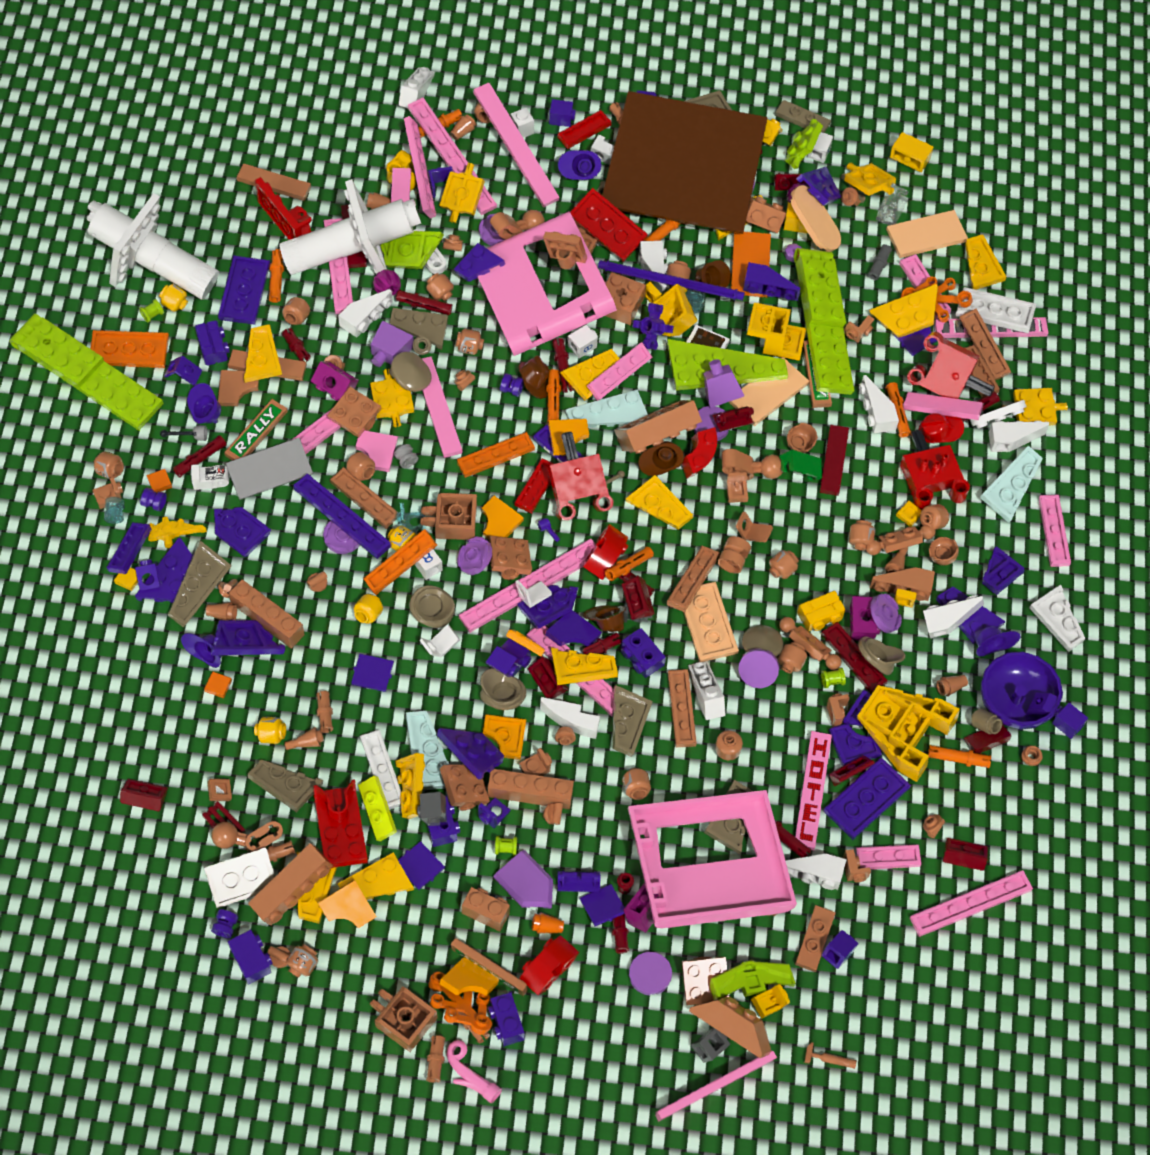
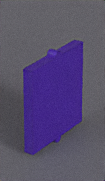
M927 327L898 338L896 335L894 336L901 343V347H905L914 356L925 349L924 340L932 332L931 328ZM930 338L931 344L937 342L935 338Z
M359 654L357 665L353 668L354 675L351 685L386 692L389 679H392L391 672L394 661Z
M421 841L410 851L406 850V854L398 860L410 882L418 890L430 881L433 882L434 877L445 869V866Z
M612 884L601 888L600 892H592L580 898L594 927L607 921L611 922L614 918L625 914V907Z

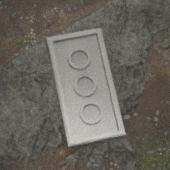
M300 438L226 463L239 500L299 480L307 473L313 475Z

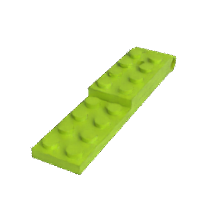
M796 248L794 261L817 391L851 395L854 392L843 329L846 319L833 253Z
M34 313L9 339L10 344L15 349L21 351L138 431L164 404L162 399L106 363L102 356L45 318H41L38 314Z

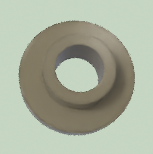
M419 336L414 340L413 349L417 354L426 355L430 352L432 344L427 337ZM424 343L426 347L420 349L418 345Z

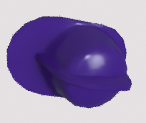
M567 151L559 158L558 168L560 173L568 179L588 180L593 179L600 172L601 160L592 151Z
M205 383L195 385L190 390L187 398L188 407L194 421L199 424L212 422L217 424L221 414V405L217 401L212 388Z
M996 626L984 628L974 633L978 646L976 654L980 657L1009 649L1019 642L1021 636L1016 631L1002 632Z
M192 633L182 635V645L189 654L211 667L217 668L220 666V658L223 655H211L215 635L208 634L203 637Z

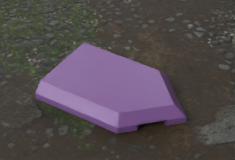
M525 850L518 853L493 876L522 908L543 907L552 909L553 879Z

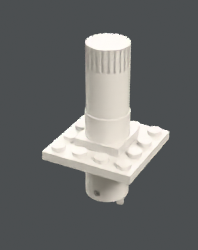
M353 180L346 181L347 189L344 192L347 200H350L348 205L349 218L279 244L289 273L293 275L335 259L363 251L365 257L373 265L377 275L378 272L387 269L380 244L414 233L413 226L421 224L415 207V200L410 199L403 202L400 199L368 211Z
M153 193L135 219L130 218L107 203L102 205L93 200L88 205V209L91 210L87 216V220L90 221L88 234L113 248L109 284L116 287L119 282L122 283L127 276L126 272L129 268L133 269L138 263L201 300H204L210 293L219 276V271L155 232L158 226L156 223L159 218L158 211L161 207L159 205L160 196Z

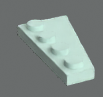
M638 390L566 409L567 419H587L588 428H596L597 425H606L607 427H614V424L626 425L648 415Z
M1028 446L980 498L1009 523L1043 458Z
M427 711L406 712L411 755L415 753L424 754L423 791L444 789L445 784L440 768L443 765L450 764L443 753L444 750L438 741Z

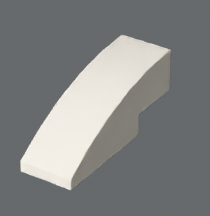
M541 697L540 709L549 718L563 727L572 728L574 733L596 739L600 716L581 713V705Z

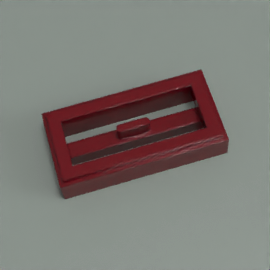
M218 801L215 803V806L208 809V812L202 814V817L214 828L217 824L210 818L211 815L220 823L226 822L216 812L219 810L240 833L246 832L243 826Z

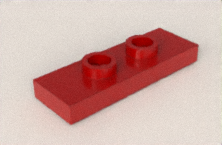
M600 110L558 133V139L569 149L611 126V120Z
M543 458L540 460L515 501L516 507L531 514L534 512L551 483L547 466L554 463Z

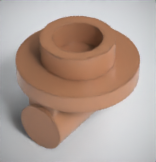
M846 188L842 192L841 199L845 205L858 206L861 203L856 189Z
M449 235V238H445L443 249L462 252L463 240L460 239V236Z
M330 355L324 360L333 363L342 370L345 368V363L337 355Z
M462 370L456 374L454 382L457 384L458 389L463 391L475 380V376L469 370Z
M324 571L314 573L306 582L310 590L321 592L327 587L328 577Z
M232 579L228 583L220 582L218 585L220 594L225 598H229V592L238 584V581Z
M550 803L546 806L543 815L548 824L560 825L562 803Z
M930 815L925 819L923 829L929 837L935 838L944 825L945 820L940 815Z
M271 946L267 952L274 967L283 968L287 966L286 961L291 953L286 947L280 946L275 948Z

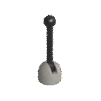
M199 425L193 431L167 432L162 430L160 435L161 437H166L167 435H193L196 440L206 441L207 427L206 425Z

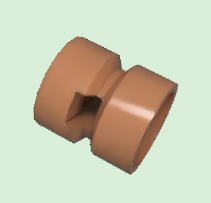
M729 537L725 543L724 551H722L718 559V565L727 572L740 573L745 564V559L751 550V545L743 538Z

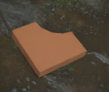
M221 370L219 404L221 406H238L239 401L244 395L258 391L259 380L245 383L244 374L246 371Z

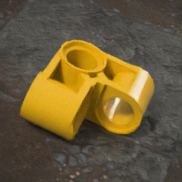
M401 150L387 164V181L392 184L393 168H411V192L417 186L416 176L413 173L412 156Z

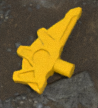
M163 517L161 523L157 525L149 524L151 531L148 541L163 540L165 547L171 548L173 546L172 539L180 535L205 533L207 530L203 525L184 523L183 519L169 521L168 517Z

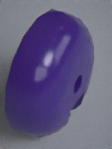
M1026 652L1006 653L994 659L985 669L980 686L982 701L986 709L1001 719L1003 725L1018 730L1034 729L1048 722L1054 716L1063 698L1061 681L1053 667L1039 656Z

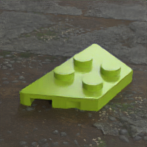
M414 231V233L381 244L386 266L389 268L423 269L443 239L444 234L442 232Z

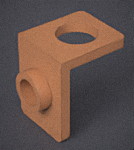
M742 512L736 524L738 532L747 541L765 543L773 530L772 525L752 523L746 512ZM745 520V521H746V527H745V529L743 530V528H742V523H743V521Z

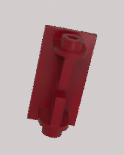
M778 173L774 175L775 191H789L794 184L807 183L804 180L800 183L796 179L801 174Z
M746 406L714 414L712 417L719 432L753 424L751 415L754 414V410L752 407Z

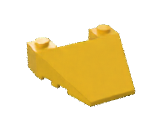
M878 685L857 715V718L897 771L917 782L927 767L929 755L916 749V745L929 726L948 735L958 720L960 709L939 698L934 700L925 698L920 694L911 695L903 693L904 691Z

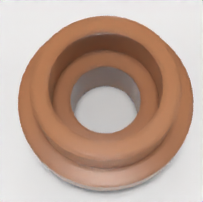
M561 727L555 734V740L561 745H569L576 739V735L570 727Z
M1036 746L1026 747L1021 755L1024 763L1029 766L1038 765L1043 757L1041 750ZM1028 755H1033L1035 759H1031Z

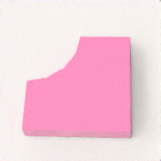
M364 431L357 440L356 449L364 452L375 462V470L390 472L398 436Z

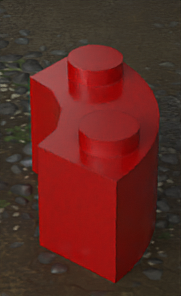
M715 427L697 432L691 438V453L684 457L681 464L686 479L698 474L712 460L717 448V432Z
M608 524L585 559L583 567L603 580L605 578V571L613 567L620 554H624L629 546L626 544L628 536Z
M562 936L555 940L549 939L543 946L544 950L533 961L529 960L522 968L524 972L519 979L526 983L537 995L547 991L556 979L571 966L580 953Z

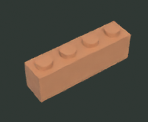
M243 579L229 592L230 601L233 605L237 606V609L252 620L259 622L265 630L292 649L305 635L302 623Z
M494 769L490 773L488 797L547 806L550 803H562L563 809H570L574 781Z
M310 843L248 904L265 923L272 926L281 920L283 914L289 908L294 907L298 903V899L303 894L311 891L314 884L320 878L325 877L333 865L317 847Z

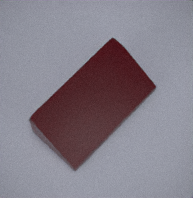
M637 576L621 584L632 620L655 614L648 588L643 578Z
M542 656L527 668L546 698L554 699L569 690L566 684L557 685L554 666L548 658Z
M1002 725L1001 730L997 734L979 731L965 737L964 740L973 753L980 754L1009 742L1012 736Z
M862 755L829 774L833 785L836 787L865 771L874 764V761Z
M127 779L121 789L120 802L122 804L160 811L168 788Z
M946 838L943 856L944 863L984 871L988 860L987 846Z

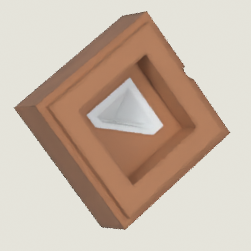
M230 779L208 780L210 801H230L232 799Z

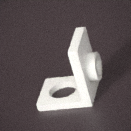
M519 580L515 581L519 597L529 608L552 595V592L542 581L528 589Z
M446 625L431 640L420 639V642L429 654L442 658L460 641L449 625Z

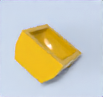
M675 284L653 303L663 305L660 319L666 325L674 326L673 333L664 332L662 335L680 336L698 321L685 294L688 290L679 284Z

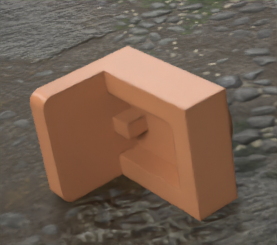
M868 315L859 327L849 321L844 329V334L849 339L859 343L864 335L868 336L874 327L871 325L874 318Z
M734 471L727 474L728 503L748 502L747 472Z

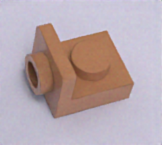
M114 477L110 478V484L93 489L100 509L122 501L120 494L123 493L120 482H115Z
M835 694L828 699L826 707L832 727L840 726L845 718L843 707L848 704V694Z
M542 748L537 749V754L520 762L519 768L524 774L543 776L551 771L552 760L547 752L544 753Z
M854 849L845 850L842 858L846 859L844 868L847 881H854L856 883L865 881L869 877L871 869H859L860 861L859 857L855 856Z

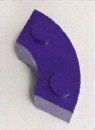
M508 638L501 647L497 646L486 664L507 677H514L522 667L526 668L532 658L529 649Z

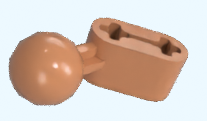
M537 210L527 211L523 215L522 220L517 222L513 217L503 212L495 214L490 219L493 228L504 239L522 233L523 230L531 229L545 222L543 214Z
M726 449L722 452V471L725 474L734 471L747 472V480H750L754 477V473H762L769 479L778 478L783 473L781 459L777 455H768L761 462H753L751 456L735 449Z
M271 821L254 832L245 834L238 832L233 824L221 822L213 828L211 838L213 843L221 849H228L236 844L244 846L247 851L251 852L266 847L279 839L283 833V828L280 823ZM269 826L271 828L275 827L277 829V831L275 832V837L272 834L261 839L257 843V848L255 846L249 845V843L251 842L250 837H252L253 839L260 838L264 834L268 833V831L270 830Z

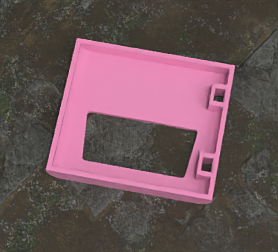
M566 212L487 248L504 259L505 265L502 267L498 265L489 269V273L478 276V279L514 356L617 311L613 298L570 212ZM545 231H555L565 235L574 234L581 237L587 254L586 263L576 262L589 291L556 310H553L524 250L525 245L543 240ZM591 310L594 311L595 314L587 318L583 315ZM538 334L541 335L542 338L531 342V337Z
M767 790L628 807L655 927L671 928L788 912L796 907L797 902ZM741 818L756 853V857L662 868L657 828ZM654 894H658L659 898L655 899Z

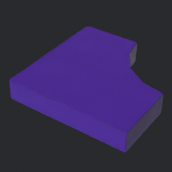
M572 610L546 631L545 635L560 647L572 642L589 646L601 636L602 632Z
M849 724L833 727L828 731L832 735L831 740L842 766L862 755L870 759H875L882 755L878 744L871 736L859 735L852 730Z

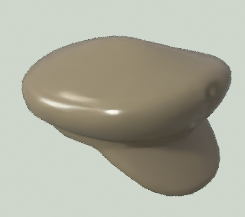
M406 351L396 355L389 369V374L395 378L397 383L404 389L412 392L424 390L430 385L432 379L429 367L413 352Z
M422 586L414 592L410 599L409 607L412 616L421 624L432 628L446 626L455 613V603L451 595L436 586Z
M757 625L747 629L743 634L742 644L746 652L755 648H761L762 650L772 652L778 660L779 654L783 649V639L776 629L765 625Z
M866 636L862 637L858 642V647L863 657L885 675H891L895 663L902 662L905 659L903 650L887 646L876 639Z
M493 668L485 670L480 679L482 686L480 697L486 705L498 710H511L520 706L525 700L526 687L519 679L507 677Z

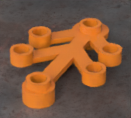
M931 276L915 289L912 287L904 289L901 298L935 284L938 286L937 279ZM947 278L944 283L938 286L935 312L938 314L939 321L943 323L947 322L950 316L948 311L944 310L938 302L959 304V306L964 308L969 307L973 302L972 295L968 291H961L957 296L940 295L946 290L955 289L956 282L953 278Z
M435 972L432 974L428 983L429 988L435 992L443 991L452 1001L444 1000V997L440 994H433L430 1005L435 1009H447L444 1015L445 1021L471 1025L474 1033L479 1035L486 1034L492 1027L491 1019L486 1016L490 995L486 996L478 993L476 998L478 1011L476 1012L471 1007L473 991L463 992L462 998L460 995H455L439 984L441 978L445 975L444 973ZM458 1012H463V1013H465L467 1016L459 1015Z

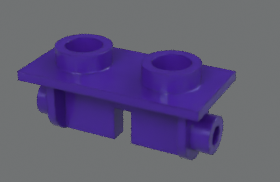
M558 871V891L600 892L601 874L596 871Z

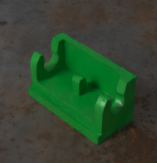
M793 449L780 455L783 472H787V464H789L790 471L806 474L808 480L812 481L813 477L818 480L822 478L821 458Z

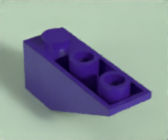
M748 263L743 291L798 301L800 287L767 265Z

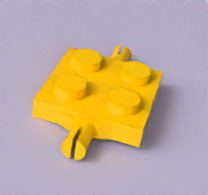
M851 162L848 163L847 169L852 172L845 174L844 181L868 196L879 191H884L889 195L893 194L894 188L890 186L896 184L894 176L872 163L861 167Z
M467 163L465 173H449L439 206L452 211L449 220L451 223H457L459 214L475 215L485 181L472 175L475 166L472 163Z
M385 369L383 371L385 380L370 383L373 401L381 405L382 408L376 415V418H392L393 426L397 427L398 423V427H400V416L414 413L411 391L401 387L395 378H392L389 374V369L388 375Z
M1052 388L1017 389L1013 392L1014 403L1025 400L1027 406L1023 408L1024 412L1015 415L1017 421L1049 422V426L1056 425V411L1067 410L1068 408L1067 402H1055Z

